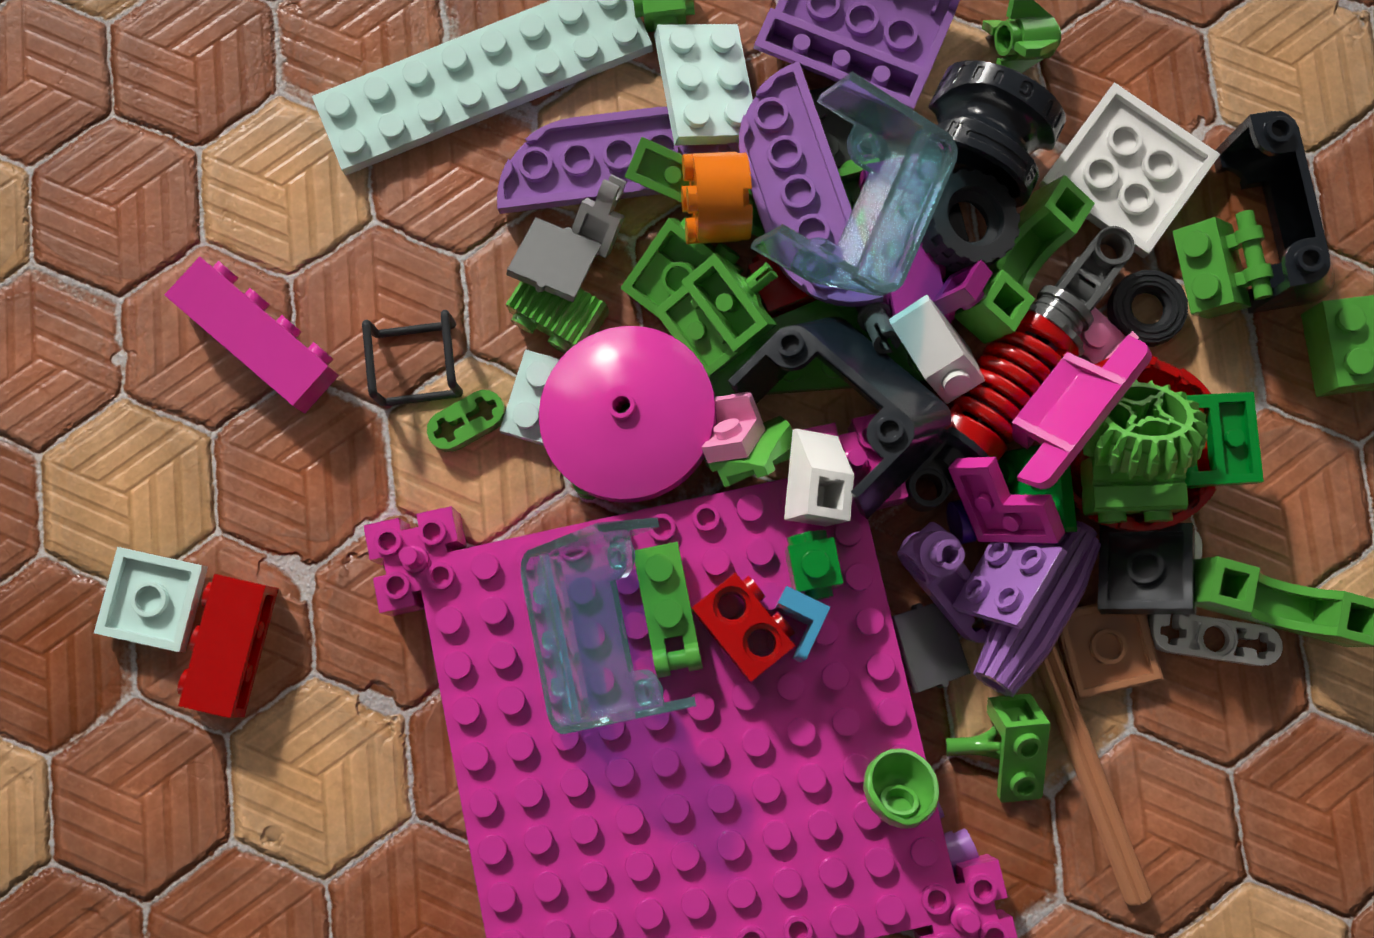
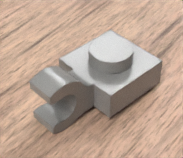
M612 174L609 180H603L596 201L586 198L581 202L572 226L573 233L600 243L598 255L604 258L611 254L625 218L624 215L614 211L625 190L627 181Z

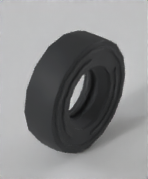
M1141 270L1127 275L1113 288L1107 303L1108 320L1125 336L1133 331L1139 336L1138 340L1146 343L1148 347H1155L1171 340L1182 329L1188 315V299L1182 286L1172 276L1158 270ZM1147 293L1156 296L1163 306V314L1158 322L1145 324L1134 316L1132 302L1137 295Z

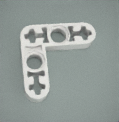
M1195 530V559H1200L1202 557V539ZM1196 607L1195 614H1173L1172 628L1179 630V638L1171 639L1170 644H1168V637L1161 635L1160 629L1162 626H1169L1171 614H1148V624L1154 646L1157 650L1165 653L1262 666L1276 662L1283 650L1279 634L1270 627L1196 615ZM1211 626L1219 628L1225 637L1224 646L1217 652L1209 650L1203 640L1204 632ZM1259 637L1260 642L1267 643V651L1259 652L1258 657L1257 650L1253 648L1237 647L1238 639L1255 640Z

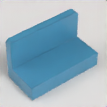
M786 586L775 606V610L807 625L792 659L801 663L807 659L830 610V606Z

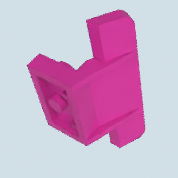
M1127 335L1102 368L1069 352L1064 355L1012 422V435L1015 442L1027 450L1034 441L1042 444L1019 473L1017 481L1039 489L1050 488L1058 481L1151 361L1152 353L1146 343Z

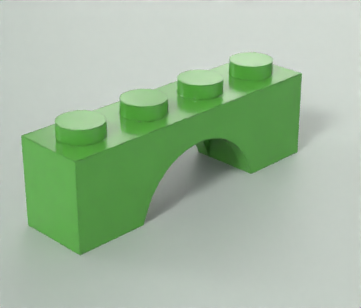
M1065 175L1034 191L1020 212V222L1018 223L1020 232L1019 237L1014 241V247L1004 257L988 267L992 271V275L983 288V298L968 310L957 309L955 319L984 344L1015 332L1035 300L1028 292L1033 278L1048 258L1066 241L1076 235L1095 203Z
M1219 556L1195 559V607L1343 647H1374V599L1346 591L1318 589L1283 582L1260 573L1259 567Z

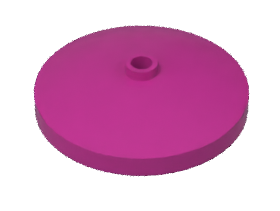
M640 326L609 328L590 335L574 345L561 357L551 371L543 388L539 406V426L542 441L547 454L556 468L572 484L589 495L607 501L622 503L640 502L659 497L687 480L704 460L705 455L701 447L711 438L717 422L713 386L705 368L696 355L676 338L659 330ZM630 403V407L625 413H617L621 410L622 405Z

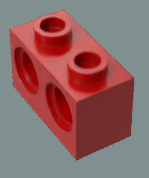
M735 572L692 607V611L746 679L752 682L795 647L789 639L795 632L779 612L771 616L760 603L766 596L753 579L747 576L742 580ZM729 594L739 596L745 604L744 614L734 620L723 617L718 610V603L721 598ZM763 630L773 637L774 649L770 655L759 657L750 651L748 637L751 633Z

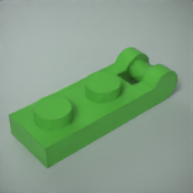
M678 542L633 550L657 678L671 676L672 670L687 667L689 672L703 669ZM682 636L685 649L667 652L665 639Z

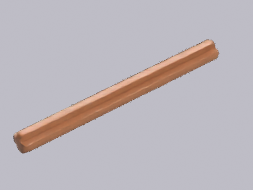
M1054 645L1049 655L1036 670L1124 901L1130 906L1144 904L1151 899V893L1057 648Z

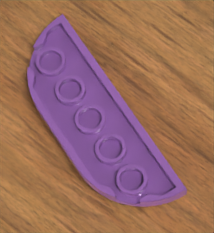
M797 61L773 74L756 91V97L750 104L746 114L743 115L739 131L740 153L746 152L748 155L752 183L750 191L770 250L786 278L802 292L817 300L845 307H861L871 303L883 302L880 287L800 63Z
M667 106L558 120L530 134L525 138L526 142L512 159H508L498 185L497 209L500 214L577 205L581 204L586 198L596 201L603 180H609L611 174L627 181L620 199L660 194L624 178L641 137L682 155L715 152L740 153L739 144L733 142L728 144L674 146Z

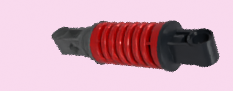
M1110 226L1101 230L1082 254L1076 257L1054 286L1045 285L1037 294V301L1030 306L1015 332L986 345L982 356L976 358L985 381L946 404L950 409L953 421L950 436L905 483L908 498L905 501L912 509L919 512L931 511L946 500L955 488L948 468L956 458L996 457L998 462L1007 451V444L1014 442L1012 435L1013 420L1067 352L1081 358L1085 351L1079 335L1081 332L1087 331L1094 322L1091 311L1112 286L1114 278L1134 252V240L1127 230L1118 226ZM1100 245L1112 247L1116 252L1117 259H1109L1104 256ZM928 479L934 483L937 489V495L934 500H924L917 494V480Z

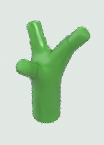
M993 725L990 730L977 736L946 738L947 756L980 755L1000 760L1001 742H994L999 732Z

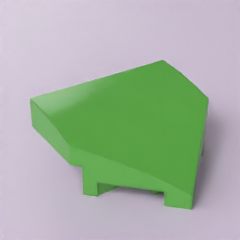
M777 416L764 422L766 430L747 458L707 463L706 458H704L706 466L712 472L718 471L724 487L754 474L757 478L769 475L776 470L774 465L790 459L793 430L786 419L782 416Z

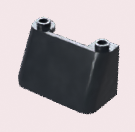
M1282 111L1250 114L1215 150L1220 155L1214 162L1216 173L1225 171L1235 173L1241 179V190L1261 186L1263 189L1280 263L1271 264L1274 278L1270 279L1273 296L1255 300L1253 290L1250 289L1248 291L1251 307L1247 309L1248 313L1252 314L1317 302L1332 291L1335 284V275L1296 120Z

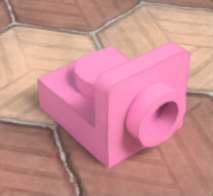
M1094 307L1091 311L1094 322L1087 331L1081 332L1079 337L1083 342V349L1085 351L1081 358L1096 364L1110 358L1126 336ZM1133 331L1129 334L1136 339L1139 338Z
M742 392L715 397L717 425L713 429L714 432L711 438L701 447L707 463L747 458L766 430L752 393Z

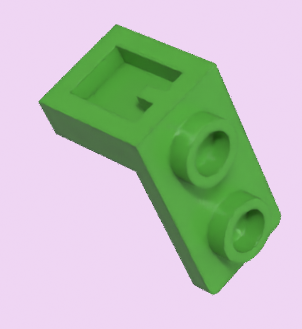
M1031 693L1014 695V697H988L987 714L1002 737L997 796L1000 802L1042 798L1050 732L1049 720Z

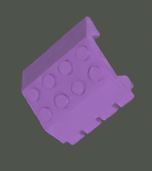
M779 0L775 9L770 8L754 43V49L791 64L799 61L803 69L913 112L960 0Z

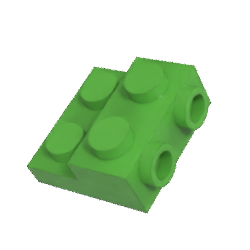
M668 218L620 289L657 316L654 310L683 286L681 281L714 253L724 255L738 274L741 275L744 269L737 264L740 256L723 243H718L716 247L710 243L687 244L685 218L682 222L677 218Z

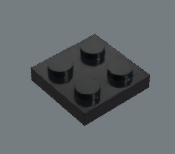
M1178 523L1163 529L1145 532L1123 531L1100 525L1099 543L1101 547L1099 550L1098 610L1100 614H1195V528L1193 523Z

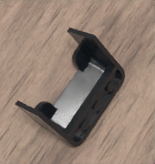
M827 317L784 327L777 331L728 382L735 394L742 392L752 393L757 404L789 371L803 369L817 357L879 410L868 425L867 439L873 451L883 460L851 491L860 514L868 519L950 436L953 427L950 409L942 400L887 354L876 352L872 342L843 318Z

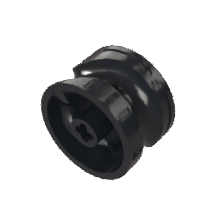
M966 60L956 62L945 71L928 105V108L935 114L938 125L914 138L908 146L909 158L916 157L918 170L924 171L926 177L934 184H938L952 172L955 174L962 169H967V171L976 169L982 171L983 174H991L997 178L996 180L1001 185L1004 184L1008 188V193L1012 198L1014 197L1017 203L1016 208L1028 202L1039 178L1038 167L1030 155L1038 149L1050 151L1054 148L1066 122L1065 112L1059 101L1045 87L1018 71L985 61Z

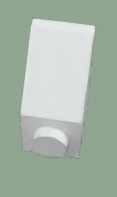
M928 295L920 298L889 319L891 326L925 380L946 404L985 381L970 347Z

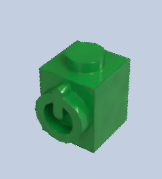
M826 530L808 531L788 537L785 557L792 589L815 600L834 597L833 589L839 588L843 584L834 537L828 538Z

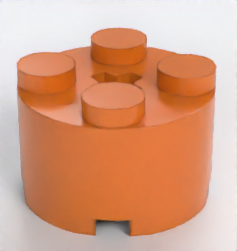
M747 153L683 154V180L689 181V186H681L682 212L691 213V218H685L686 243L704 244L750 240L753 207L752 204H749L748 189H752Z

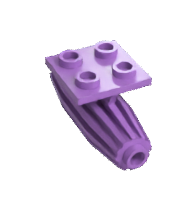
M1076 521L1077 532L1064 534L1058 543L990 542L983 556L952 605L958 612L993 621L973 672L976 678L987 687L1005 696L1014 697L1051 652L1084 595L1101 547L1099 540L1096 538L1097 532L1089 525Z

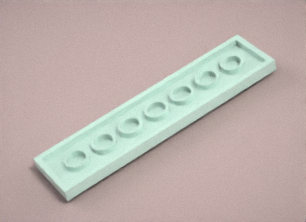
M550 0L313 95L312 98L341 170L345 175H349L653 51V47L641 18H635L633 0Z

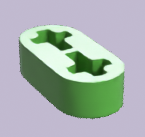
M490 390L476 391L436 413L427 424L428 438L436 448L444 452L460 450L501 426L506 411L505 404L496 393ZM486 401L489 405L496 403L497 407L492 410L494 417L491 420L486 421L483 416H479L472 421L469 420L470 417L480 411L478 405L480 402ZM464 421L465 424L453 432L455 436L453 441L449 442L444 437L438 439L437 436L443 432L441 424L448 422L451 426H456Z

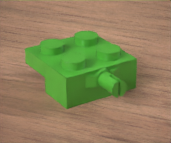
M714 253L681 281L683 284L681 288L654 310L671 335L685 344L700 360L709 379L713 378L777 325L762 306L758 294L760 290L778 277L767 262L749 278H745L737 273L724 255Z

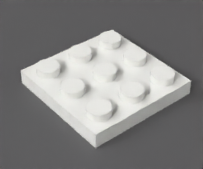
M1114 82L1043 178L1039 187L1041 188L1063 175L1067 176L1095 203L1086 219L1101 230L1110 226H1118L1127 230L1134 240V252L1144 259L1220 154Z

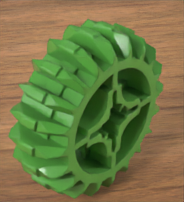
M1135 380L1083 447V454L1094 457L1095 466L1107 465L1110 467L1111 474L1118 472L1126 473L1129 475L1130 480L1134 476H1143L1148 482H1151L1154 476H1159L1169 481L1173 473L1185 475L1188 467H1194L1197 460L1200 459L1208 434H1206L1208 428L1205 422L1206 414L1199 411L1198 402L1187 400L1186 392L1175 393L1171 391L1169 384L1162 387L1154 385L1152 380L1149 383H1140Z

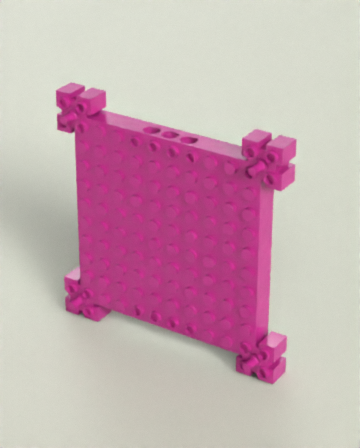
M876 414L853 418L846 434L838 435L835 422L802 429L838 436L854 473L853 489L883 460L873 451L867 439L868 425ZM788 478L465 549H460L467 547L461 513L452 506L417 513L418 527L411 529L410 524L400 518L363 525L369 559L377 564L384 565L386 575L373 578L379 613L396 616L425 609L486 938H876L913 929L915 938H1018L1013 917L1002 909L996 910L995 900L1008 898L998 859L985 854L980 855L979 858L956 863L957 876L954 877L938 807H936L935 812L927 821H924L915 828L905 829L897 828L882 821L867 803L863 790L864 775L868 765L877 755L890 749H906L915 752L925 760L926 758L868 519L860 514L853 496L851 516L848 522L820 526L784 520ZM905 482L877 510L901 505L908 498ZM826 530L828 538L834 537L843 584L839 588L833 589L834 597L817 600L830 606V610L807 659L800 663L792 659L807 625L775 610V606L785 587L792 588L785 557V550L788 546L787 538L808 531ZM678 542L691 610L696 603L735 572L742 580L750 576L766 596L760 603L768 613L773 616L779 612L794 630L795 634L789 639L795 647L752 682H749L692 611L703 669L689 672L687 667L672 670L671 676L657 678L633 550ZM729 594L721 598L718 603V610L726 619L734 620L744 614L745 604L739 596ZM758 630L751 633L748 637V647L756 656H768L774 649V640L768 632ZM682 636L665 639L667 652L685 649Z

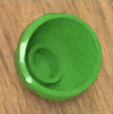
M890 749L877 755L868 765L864 775L863 790L869 807L882 821L897 828L908 829L921 825L933 815L938 805L939 785L934 770L923 757L906 749Z

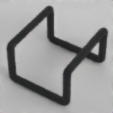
M441 311V322L378 330L370 320L366 319L362 322L368 393L375 402L381 406H394L458 398L463 395L462 388L456 382L451 329L456 327V321L449 311ZM442 331L447 383L451 390L384 398L377 392L372 336L375 338Z

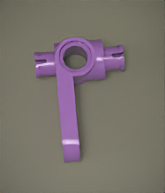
M929 522L921 531L913 532L903 540L900 550L897 552L898 558L963 638L973 642L985 643L993 621L983 619L984 629L972 628L971 625L975 621L974 617L958 612L952 607L964 584L972 574L963 564L965 557L964 549L953 534L947 532L937 523Z

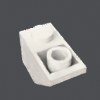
M794 429L792 432L784 520L820 526H830L850 521L854 473L838 436Z

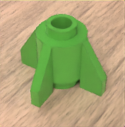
M1009 0L1006 14L1008 19L1006 21L983 20L982 29L995 36L996 51L999 55L1006 56L1005 58H997L996 64L1020 73L1025 72L1043 59L1054 55L1061 42V29L1057 21L1034 0Z

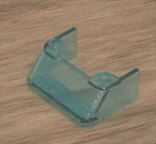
M852 71L820 94L817 101L854 124L847 139L848 154L855 164L869 172L838 244L836 245L821 237L808 239L782 224L755 239L751 249L808 282L883 296L898 290L903 285L956 163L958 150L953 137L947 131Z
M657 517L595 523L532 548L522 558L521 578L547 715L554 730L560 734L696 706L695 697L664 702L663 687L656 675L648 669L636 671L633 669L616 581L626 578L632 571L635 562V550L632 546L631 537L659 527Z

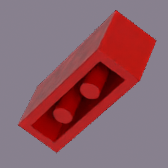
M214 574L212 582H209L203 591L201 604L205 609L201 623L195 627L190 638L189 646L193 653L189 668L183 671L178 682L177 691L181 695L179 707L227 718L245 717L279 588Z

